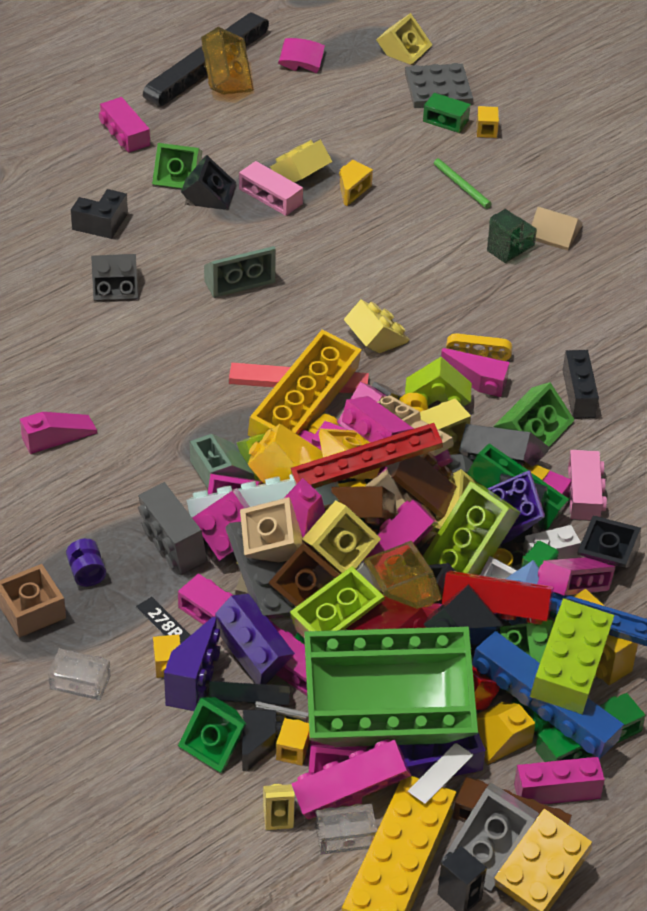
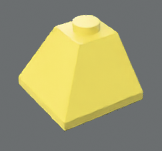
M411 13L376 39L387 56L410 65L432 46V43Z

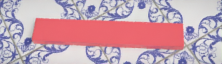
M231 363L229 384L275 387L290 367ZM355 372L340 390V393L354 394L360 382L368 384L369 373Z

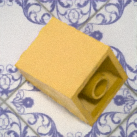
M279 424L273 430L269 429L259 443L256 441L251 446L248 466L266 484L265 479L280 477V481L290 479L289 475L292 474V467L323 458L322 450Z

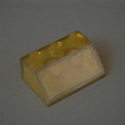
M217 27L201 37L202 50L204 52L210 89L223 95L253 91L244 38L221 27Z
M412 541L364 559L366 567L385 597L416 609L431 606L434 602L442 599L433 571Z

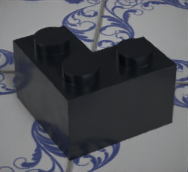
M107 189L100 201L79 197L71 208L72 230L112 239L128 214L127 193Z

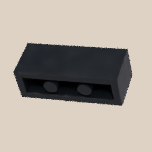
M565 350L562 371L572 417L574 419L596 418L599 396L589 351Z

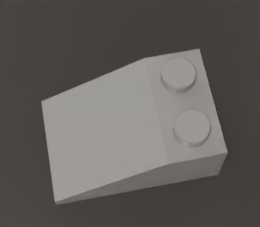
M490 783L447 853H453L460 846L465 848L487 867L484 887L492 891L495 886L494 877L533 825L539 813L498 786Z

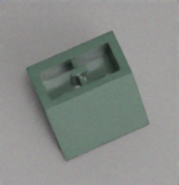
M214 434L190 441V462L207 488L209 487L210 474L245 479L254 478L253 471L234 443Z

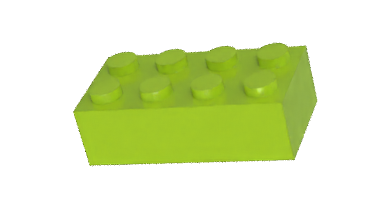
M470 481L419 561L418 566L449 563L456 572L480 575L489 556L493 557L521 512L483 485Z
M563 598L538 667L530 697L583 714L614 615Z

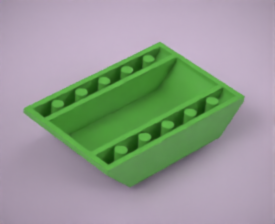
M469 627L304 631L310 740L334 747L374 746L376 743L386 739L390 741L395 740L398 745L440 744L478 734Z

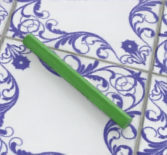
M438 158L434 161V165L484 208L488 209L491 207L492 203L442 160Z

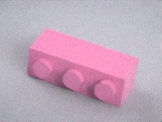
M255 161L239 172L240 190L283 215L287 216L303 204V187Z
M570 450L568 462V478L572 480L569 494L570 519L591 520L593 515L600 517L601 511H606L607 499L606 496H602V493L605 492V479H601V476L604 474V461H600L599 451Z

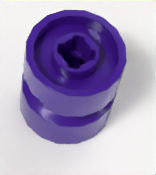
M83 538L74 541L68 546L66 556L75 582L83 587L100 583L107 573L97 543L92 539Z

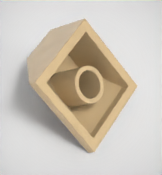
M289 497L240 510L245 557L283 562L289 560L302 545L301 530Z

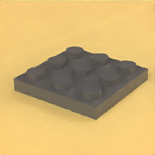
M463 63L405 67V76L414 108H424V104L433 93L473 105V96Z

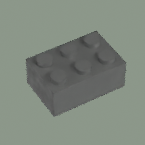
M165 482L138 495L140 501L138 510L144 519L141 522L143 530L148 536L152 535L156 548L160 552L164 551L166 560L171 568L176 567L182 575L207 562L202 530Z

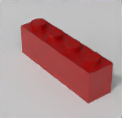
M448 571L446 573L442 604L469 584L493 613L501 614L500 618L516 620V616L527 618L526 622L533 624H542L543 621H547L550 618L553 586L456 571Z

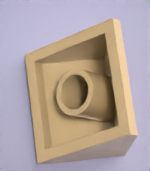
M537 207L528 239L568 251L582 227V222L578 218Z

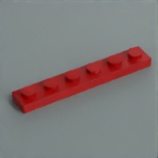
M433 422L292 467L291 473L295 484L303 478L315 489L443 448V442Z

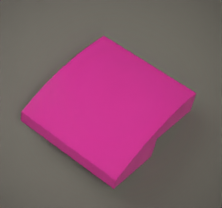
M285 38L278 64L294 71L297 70L298 66H301L317 74L325 45L306 39Z

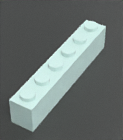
M291 474L288 480L280 481V477L265 479L266 484L256 485L255 481L242 483L241 488L238 490L248 505L253 507L283 499L296 484ZM338 481L315 488L322 495L324 505L333 504L335 500L340 502L331 492V487H339ZM232 487L217 488V493L208 494L207 490L194 492L193 497L187 500L190 516L194 517L231 492Z

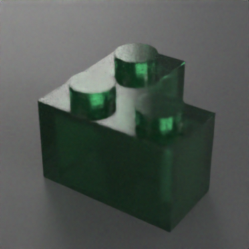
M504 209L490 217L487 251L502 262H509L535 245L537 228L519 216Z

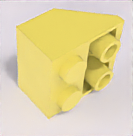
M321 139L314 143L312 140H309L276 158L277 163L270 166V168L295 183L331 163L332 160Z
M361 299L344 318L345 322L364 345L378 353L404 345L409 341V338L404 334L406 331L404 327L392 320L394 316L387 309L381 310L374 302L367 303Z

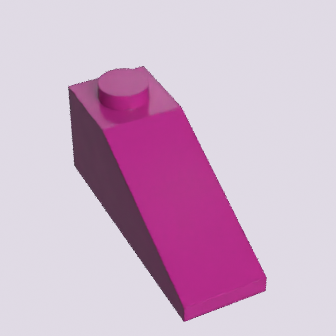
M442 348L441 357L472 383L473 389L480 393L502 397L508 379L510 362Z
M39 412L20 418L22 440L30 454L97 434V429L91 418L85 414Z

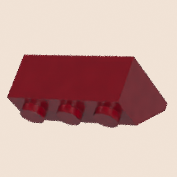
M390 588L383 594L385 597L384 601L345 630L426 628L424 623L428 617L422 607L396 589Z

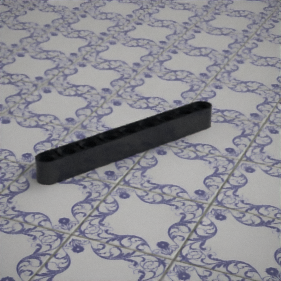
M253 12L248 13L150 81L144 87L143 98L158 106H164L263 36L269 27L268 19Z

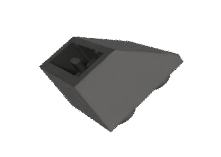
M136 254L91 256L93 300L138 299Z

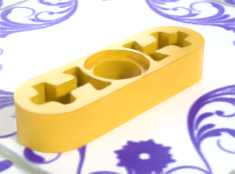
M451 334L447 338V349L501 361H507L512 356V343L507 339L466 334ZM482 345L485 349L476 350L473 346Z

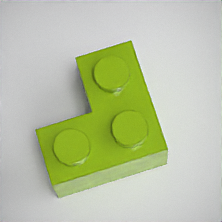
M439 357L406 378L405 394H422L426 397L428 405L436 400L443 403L455 398L464 407L471 403L472 383L445 359Z

